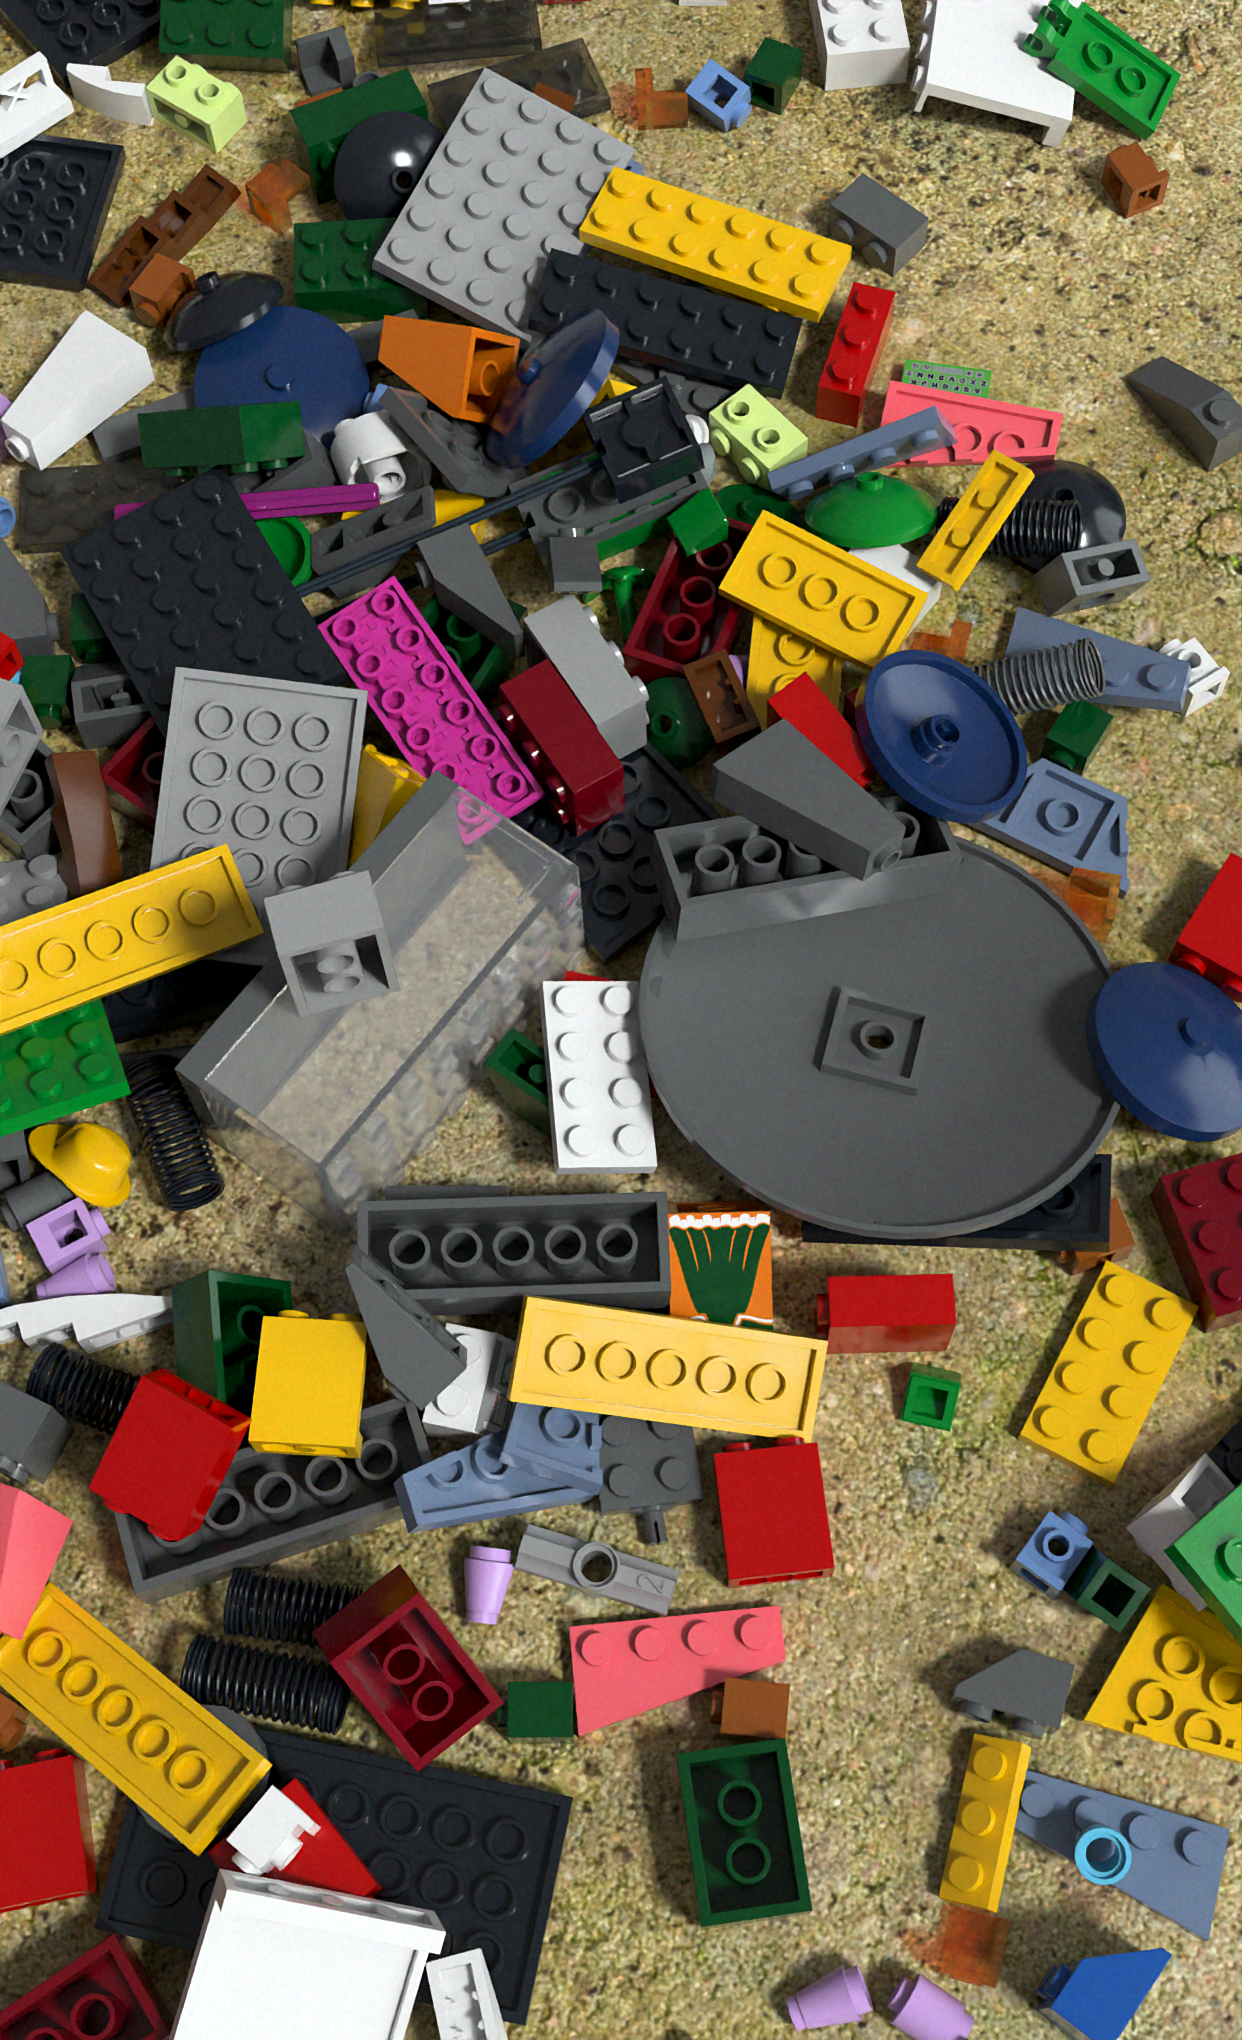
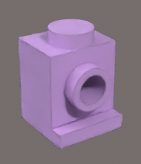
M79 1197L26 1224L46 1267L52 1275L87 1253L95 1256L109 1250L103 1237L112 1232L98 1206L89 1211L84 1201ZM73 1235H84V1237L68 1245L69 1239Z

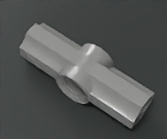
M528 1524L523 1535L515 1564V1570L581 1590L582 1593L591 1598L604 1597L665 1617L671 1605L679 1576V1570L615 1551L611 1546L603 1542L589 1543ZM595 1558L604 1559L612 1566V1572L609 1577L601 1582H591L582 1574L585 1564Z

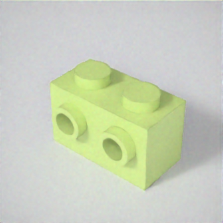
M177 55L145 87L154 118L216 154L247 122L243 96L237 87L229 82H222L208 74L200 65L191 64Z
M749 383L709 413V442L719 455H726L738 466L742 476L751 484L756 483L759 487L772 491L767 473L807 457L808 438Z

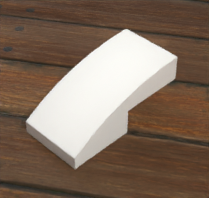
M67 64L66 71L74 98L81 104L110 118L150 126L152 112L145 89L146 84L112 81L108 67Z

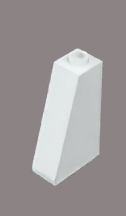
M84 311L0 421L7 437L5 445L10 454L20 462L26 461L40 471L45 469L155 380L146 348L89 311Z

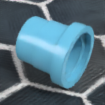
M1093 1824L1086 1827L1078 1837L1074 1847V1858L1080 1873L1087 1880L1095 1884L1109 1885L1121 1880L1128 1872L1131 1865V1850L1126 1838L1118 1830L1103 1824ZM1097 1838L1110 1839L1116 1844L1113 1855L1108 1860L1102 1862L1089 1859L1086 1856V1849L1091 1841Z

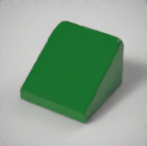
M709 488L700 491L667 517V523L687 557L728 540V519Z
M912 1362L900 1420L950 1432L961 1385V1374Z

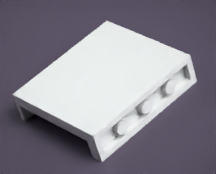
M927 0L920 19V26L926 29L925 33H922L919 38L915 58L921 60V65H917L911 83V91L917 93L914 111L921 112L928 95L1044 125L1041 144L1058 148L1072 121L1075 89L1046 68L1050 60L1048 57H1033L1022 48L1029 33L1033 34L1038 25L1036 17L1043 5L1047 6L1050 0ZM1068 0L1076 8L1082 1L1085 2V0Z
M219 1869L169 2040H403L428 1953L440 1954L446 1931L436 1913L432 1910Z

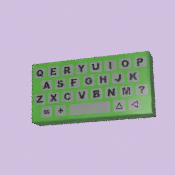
M905 359L902 383L988 399L992 371Z

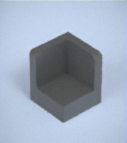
M342 26L295 40L300 71L310 97L341 87L343 90L353 88V81L357 76L354 56Z

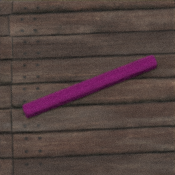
M374 482L239 494L254 520L367 511L379 506L381 500L379 487ZM150 501L116 505L114 520Z

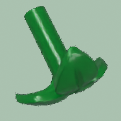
M637 565L620 566L604 571L605 574H601L602 591L596 594H583V602L587 604L608 589L614 592L623 642H627L637 620L632 586L650 590L656 577L649 570L637 568Z

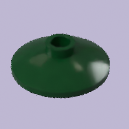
M733 484L723 487L716 496L718 504L728 518L754 526L764 509L799 528L801 526V517L794 506L783 497L767 489L747 484Z
M675 676L663 677L652 681L645 686L649 695V701L646 702V712L650 723L646 725L647 739L676 770L690 767L699 762L708 753L713 743L686 678ZM665 715L672 721V727L669 732H665L661 727V719Z

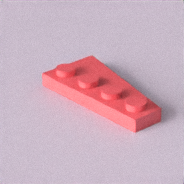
M890 380L880 427L936 406L954 427L959 443L879 469L984 464L993 449L1018 463L1054 460L1064 413Z

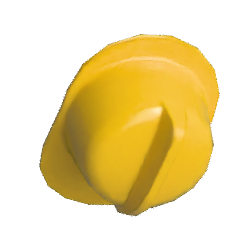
M91 1122L76 1124L73 1128L57 1124L38 1126L30 1133L28 1145L31 1153L42 1165L61 1179L80 1199L92 1205L107 1208L119 1206L128 1199L131 1183L127 1172L131 1163V1154L124 1139L115 1131Z

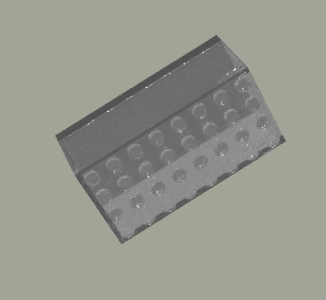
M438 770L432 773L348 869V871L356 873L369 870L401 991L300 1018L276 952L174 1068L209 1139L343 1239L352 1229L357 1231V1201H376L385 1190V1186H397L405 1174L404 1166L415 1153L421 1155L429 1148L436 1136V1127L446 1116L452 1118L457 1114L466 1101L467 1094L465 1092L475 1080L483 1081L488 1076L483 1068V1064L508 1031L514 1028L521 1034L524 1032L528 1016L536 1007L540 1009L539 987L542 981H558L566 970L574 972L586 954L579 867Z

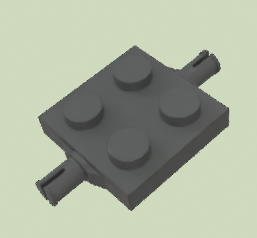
M599 1414V1426H602V1446L599 1450L600 1468L603 1469V1486L597 1495L600 1516L622 1513L643 1516L647 1540L646 1545L655 1546L657 1540L658 1546L667 1544L669 1541L667 1539L663 1513L676 1506L702 1503L704 1500L693 1427Z

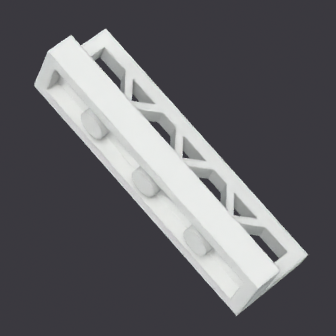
M40 51L0 75V95H4L0 104V159L74 112L70 98L54 83L47 58ZM38 71L40 80L27 88H23L26 79Z

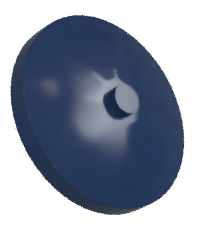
M274 306L265 315L246 328L227 338L207 345L201 353L194 377L196 407L299 400L302 427L329 451H331L333 440L336 437L334 429L337 424L345 419H356L364 415V402L367 394L370 392L369 375L365 360L358 346L347 332L338 324L319 313L292 306Z
M594 308L581 311L554 329L520 364L495 406L485 435V450L487 454L503 468L518 469L541 457L572 428L588 408L604 383L618 350L620 333L617 324L599 309Z
M904 650L885 657L863 679L855 700V721L859 738L868 758L878 773L892 789L909 803L943 820L956 823H977L998 815L1021 792L1027 775V753L1019 726L1001 697L971 669L949 657L931 651Z
M1143 962L1129 965L1113 974L1092 998L1087 1011L1085 1027L1086 1040L1092 1061L1110 1092L1139 1120L1153 1129L1174 1138L1193 1142H1212L1227 1138L1238 1132L1242 1128V1010L1213 983L1179 966L1160 962Z

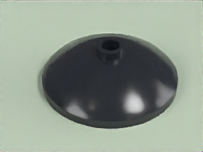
M402 111L380 112L365 118L355 125L343 139L337 151L333 167L335 196L347 220L398 217L445 135L425 118ZM401 171H405L409 175V183L405 188H400L396 183V177Z
M236 270L218 275L217 271L205 273L193 282L195 288L184 295L177 303L166 322L163 339L169 349L187 351L227 338L254 323L270 311L281 299L284 292L283 286L277 277L264 272Z
M1045 460L1025 466L1032 470L1035 477L1021 496L1022 502L1026 499L1030 502L1034 499L1038 502L1044 499L1047 503L1051 499L1054 503L1057 500H1077L1081 504L1083 532L1080 550L1123 540L1126 529L1125 506L1117 489L1101 473L1086 465L1067 460ZM1019 503L1017 506V526L1015 533L1016 544L1018 541V522L1020 513ZM1027 504L1025 507V524L1023 533L1024 544L1026 541V522L1028 514ZM1034 504L1033 511H1032V513H1033L1032 532H1031V543H1032V544H1033V540H1034V523H1035V514H1036L1035 504ZM1042 504L1041 511H1040V515H1041V520H1040V532H1039V543H1040V544H1041V540H1042V525H1043V515H1044L1043 504ZM1050 505L1049 512H1048V516H1049V519H1048V531H1047V543H1048V544H1049V540H1050V526H1051V516H1052V508H1051V505ZM1058 505L1057 513H1056V529H1057V520H1058V515H1059V510H1060V509H1059V505ZM1011 513L1009 514V528L1007 534L1008 545L1010 541ZM1001 526L1000 535H999L1000 545H1001V541H1002V538H1003V537H1002V526ZM1015 555L1009 558L1022 568L1036 574L1056 557L1052 559L1045 557L1042 559L1038 556L1035 559L1032 556L1029 558L1024 556L1019 558Z

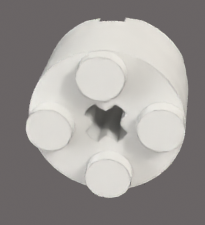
M386 409L368 413L356 419L341 421L334 429L336 437L333 440L330 451L331 460L341 484L377 483L380 491V503L388 502L419 489L422 484L424 487L427 486L432 475L430 463L422 458L415 449L417 444L408 434L403 433L390 422L389 416L391 414Z

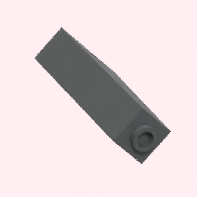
M785 718L712 764L708 796L712 800L861 881H865L879 870L881 872L888 871L898 862L902 855L901 845L906 826Z

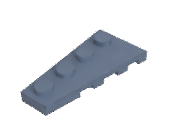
M932 406L767 473L771 488L775 493L784 499L798 500L812 494L814 489L829 484H836L861 473L870 472L959 442L952 424L936 406Z
M1018 606L1004 658L1011 659L1012 656L1019 657L1020 654L1026 656L1028 652L1034 654L1036 650L1042 652L1044 648L1050 650L1052 646L1058 648L1060 644L1066 646L1068 642L1075 644L1078 639L1082 640L1083 638L1090 637L1097 644L1103 660L1106 689L1102 696L1093 697V699L1088 698L1084 701L1182 712L1191 677L1190 662ZM1070 647V655L1075 669L1076 682L1080 688V682L1078 679L1075 666L1074 653L1072 648ZM1062 649V657L1067 671L1068 684L1072 691V681L1070 679L1067 668L1065 652ZM1054 651V659L1059 673L1060 686L1064 693V684L1060 675L1058 658L1056 652ZM1046 653V661L1048 663L1051 674L1052 689L1056 695V686L1050 669L1049 656ZM1038 655V662H1039V665H1040V668H1041V672H1042V676H1043L1044 691H1045V693H1046V695H1047V697H1048V688H1047V685H1046V683H1045V679H1044V675H1043V671H1042L1041 658H1040V656ZM1030 657V664L1034 673L1033 660ZM1022 658V666L1026 675L1025 661ZM1014 660V667L1018 676L1017 663ZM1006 662V669L1010 677L1009 665ZM1034 673V678H1035V683H1036V692H1037L1038 697H1040V690H1039V688H1038V685H1037V682H1036L1035 673ZM1028 684L1029 696H1032V692Z
M515 1402L498 1462L598 1495L603 1486V1469L600 1468L599 1450L602 1446V1426H599V1413Z
M507 1428L495 1434L493 1432L486 1435L472 1445L459 1451L454 1450L401 1475L393 1483L408 1533L589 1502L596 1495L498 1462Z
M1029 1770L1026 1771L1014 1831L1058 1857L1076 1865L1074 1858L1075 1843L1086 1827L1093 1824H1103L1115 1828L1126 1838L1129 1844L1131 1865L1121 1880L1108 1886L1118 1889L1140 1902V1905L1178 1924L1204 1942L1209 1940L1230 1829ZM1097 1838L1088 1845L1086 1856L1093 1861H1106L1113 1855L1116 1844L1107 1838Z

